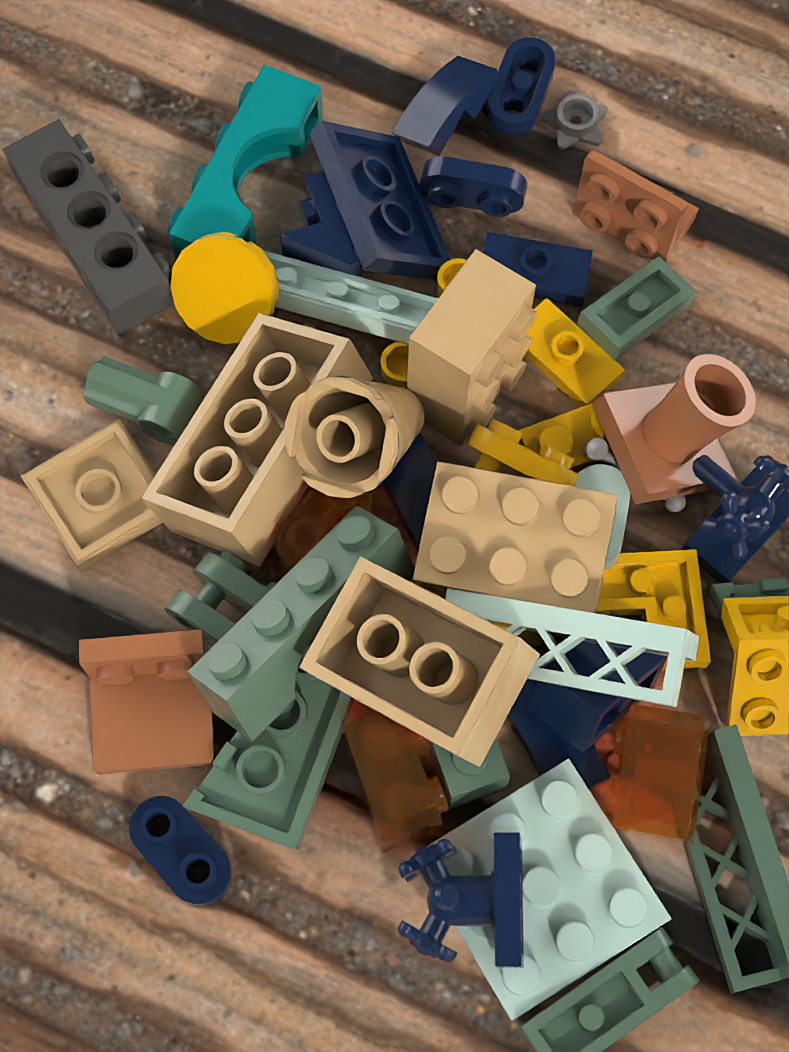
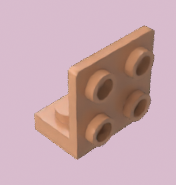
M591 150L584 160L573 215L580 218L589 229L595 232H604L624 243L635 255L652 260L659 256L666 262L695 220L699 208L596 150Z
M202 629L79 640V664L90 678L93 770L97 774L213 764L212 762L215 759L213 711L187 673L209 651Z

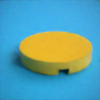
M228 232L204 235L183 249L172 267L170 285L175 308L187 326L204 339L222 344L241 342L258 313L272 316L275 304L278 303L280 292L275 267L264 251L253 242L249 241L247 243L243 239L235 237L237 236L236 234Z

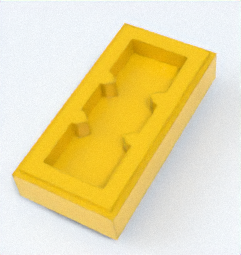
M546 298L533 309L537 311V316L527 333V336L532 338V341L524 356L578 407L594 403L603 393L608 392L623 378L625 369L617 361H614L549 299Z

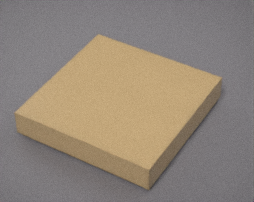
M119 418L21 475L24 483L81 572L163 523L141 499L156 474Z

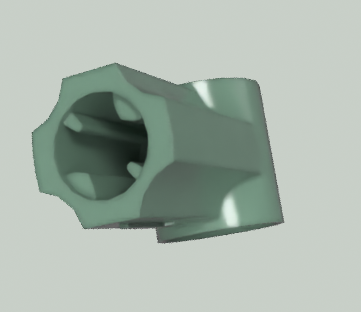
M103 356L101 360L94 362L86 377L83 397L87 404L133 421L148 436L162 443L174 446L204 400L205 393L196 383L179 374L164 371L159 376Z

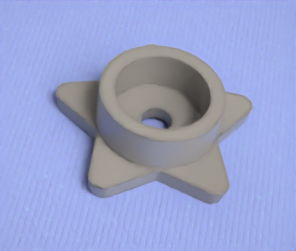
M570 90L565 98L560 101L557 108L544 111L541 115L543 122L557 130L558 148L564 150L578 141L599 146L603 139L598 123L604 118L608 108L605 105H596L591 98L576 94ZM579 119L580 124H573L571 120Z

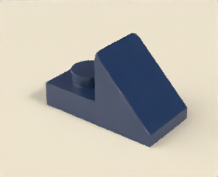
M325 172L306 176V199L299 201L305 227L281 235L282 256L361 277L360 261L355 254V248L343 217L337 209V202Z

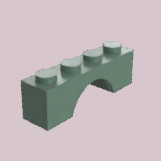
M357 505L187 671L213 713L252 742L295 699V679L300 660L307 646L323 625L359 557L408 581L413 578L415 567L399 530Z

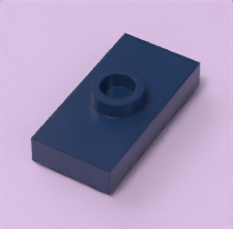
M487 232L483 253L536 284L534 298L543 300L547 298L554 302L583 306L592 250Z

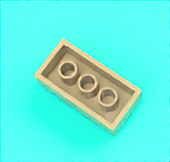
M258 313L141 499L172 533L221 552L228 551L239 559L261 566L309 486L300 476L305 473L299 466L296 458L289 457L285 446V421L292 402L300 393L324 378L347 376L372 381L373 379L351 340Z

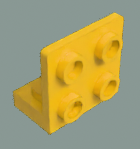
M789 596L723 598L721 619L734 651L726 727L737 724L741 736L789 734Z

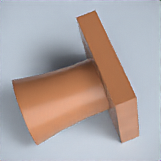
M702 354L694 357L687 364L676 383L603 393L592 405L635 504H641L711 490L694 475L692 470L694 460L701 455H707L731 476L736 478L718 438L745 424L752 418L756 408V397L749 379L734 363L718 355Z

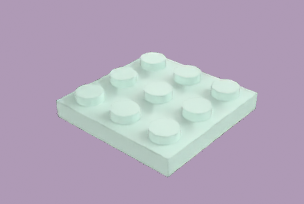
M569 758L432 843L437 844L441 839H448L456 848L457 853L443 860L451 876L491 875V872L494 871V833L520 832L522 837L524 968L495 967V931H492V927L455 926L511 1021L672 919Z

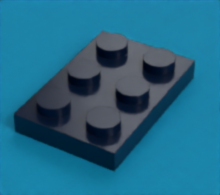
M321 121L310 133V137L318 154L320 166L325 172L337 202V209L343 217L355 248V254L363 270L437 280L440 267L451 259L424 194L419 188L418 180L400 137Z

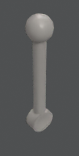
M592 438L584 444L583 452L589 460H603L610 466L620 470L614 454L608 451V445L603 439ZM684 495L662 499L664 500L665 507L671 512L681 511L686 504Z

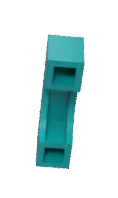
M265 64L255 81L246 83L241 92L238 103L239 110L231 123L225 122L221 127L216 139L215 153L208 165L202 164L198 168L192 182V194L184 207L179 206L176 208L169 221L168 236L171 238L176 260L183 249L207 234L228 232L236 234L237 236L235 237L241 238L247 243L249 241L254 244L256 243L253 213L238 198L239 188L243 180L253 169L267 161L283 157H302L311 140L310 133L319 125L323 118L322 87L320 85Z

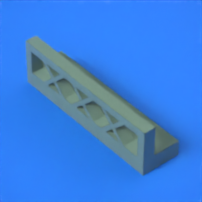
M737 724L713 730L703 740L659 750L657 753L659 764L730 993L789 978V882ZM703 754L706 755L713 779L704 796L682 784L675 761ZM716 789L722 806L711 801ZM687 799L699 805L693 817ZM705 810L728 823L732 837L722 855L700 842L696 827ZM735 849L741 866L730 860ZM706 858L717 864L712 875L710 874ZM725 869L747 883L751 897L741 916L719 903L715 887ZM754 910L756 911L760 927L749 921ZM725 919L736 924L731 936L729 935ZM744 930L766 942L773 969L742 977L734 949Z

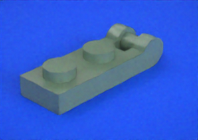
M660 927L525 1022L519 1029L534 1052H602L696 985L699 979L689 965L682 967L668 947L673 943L663 927ZM647 961H649L663 981L651 991L636 971Z

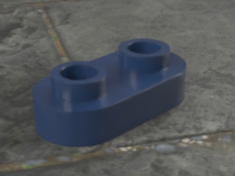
M532 37L518 39L509 45L498 70L501 74L489 94L487 107L489 122L496 130L504 134H523L532 129L538 120L554 76L556 56L553 49L543 40ZM530 69L535 73L529 74L528 72L522 70ZM515 110L519 112V114H511L506 111Z
M434 157L427 160L423 165L419 188L428 200L438 207L453 208L459 206L481 210L494 217H505L510 213L519 211L523 207L527 180L522 174L508 167L451 157Z
M155 796L146 799L137 806L130 818L129 834L134 846L173 892L185 903L192 906L205 907L221 900L228 892L232 882V867L227 856L186 808L182 807L183 805L180 802L167 796ZM159 816L169 818L170 829L165 835L161 837L150 835L149 826L153 819ZM196 862H206L210 866L208 879L203 883H192L188 877L190 867Z

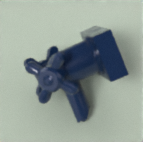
M701 455L693 462L692 470L694 475L721 497L722 504L701 522L700 527L684 543L681 550L696 549L698 565L720 584L729 583L789 518V466L774 460L769 455L757 457L753 462L756 467L741 483L707 455Z
M520 832L494 833V871L491 872V875L451 876L443 860L455 855L457 850L448 839H441L437 844L422 847L410 860L404 861L399 865L398 871L402 879L405 878L409 882L421 874L429 888L427 895L429 913L420 929L403 920L398 926V933L402 937L409 939L410 944L420 954L424 956L429 955L433 958L438 957L442 961L451 962L458 953L442 944L451 926L492 927V931H495V967L524 968L522 837Z

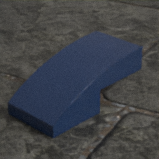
M456 56L436 72L421 88L401 115L391 133L400 137V140L406 144L440 156L461 116L464 115L474 120L476 119L501 73L496 68Z

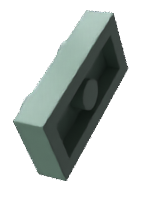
M658 256L581 311L577 325L615 361L693 303L697 291Z

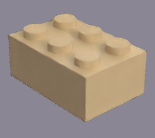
M477 249L474 250L409 337L407 389L413 392L422 403L424 423L462 446L472 430L475 429L477 423L484 427L488 425L497 407L493 404L495 398L502 389L510 392L523 375L527 363L522 361V358L532 341V338L527 336V333L537 316V311L532 309L536 284Z
M437 461L413 581L423 589L446 593L447 588L596 613L617 509L618 495Z
M359 557L299 668L451 753L480 767L540 654L520 637Z

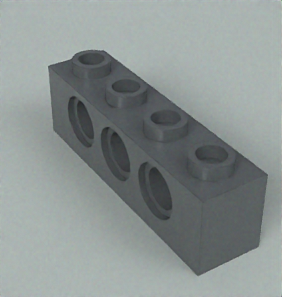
M57 119L3 148L14 179L118 336L175 305L169 285L171 283L172 269L160 252L151 255L144 242L148 241V237L143 226L132 211L124 215L117 203L121 201V198L114 183L106 172L100 175L96 174L90 165L95 162L93 155L79 133L71 137L60 119ZM70 182H74V183H73L72 185H70V186L60 187V186H62L63 184L70 183ZM102 221L97 226L85 227L91 222ZM118 261H130L123 267L111 268Z

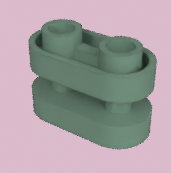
M222 551L219 556L207 552L193 570L194 576L204 585L196 597L179 589L165 607V611L187 631L202 629L207 644L213 647L235 625L234 622L215 610L221 601L225 600L246 614L277 583L270 582L265 587L249 576L251 569L241 559L228 551Z

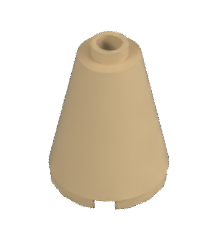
M347 376L324 378L312 384L292 402L285 421V446L289 457L296 458L299 466L305 473L300 476L309 486L327 496L352 498L372 491L386 480L422 430L424 409L419 398L413 392L403 387Z

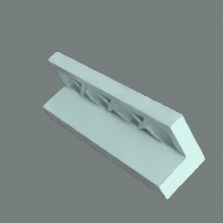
M447 588L445 600L496 626L507 627L505 630L516 636L522 631L540 634L550 651L537 659L527 678L530 680L677 708L685 659L691 661L696 659L700 636L684 628ZM553 636L567 639L558 644ZM582 641L599 644L611 661L589 677L578 675L565 656V653ZM613 647H619L628 650H626L618 656ZM643 652L668 656L662 691L639 687L625 665ZM557 660L564 672L544 668ZM617 671L625 684L604 679Z

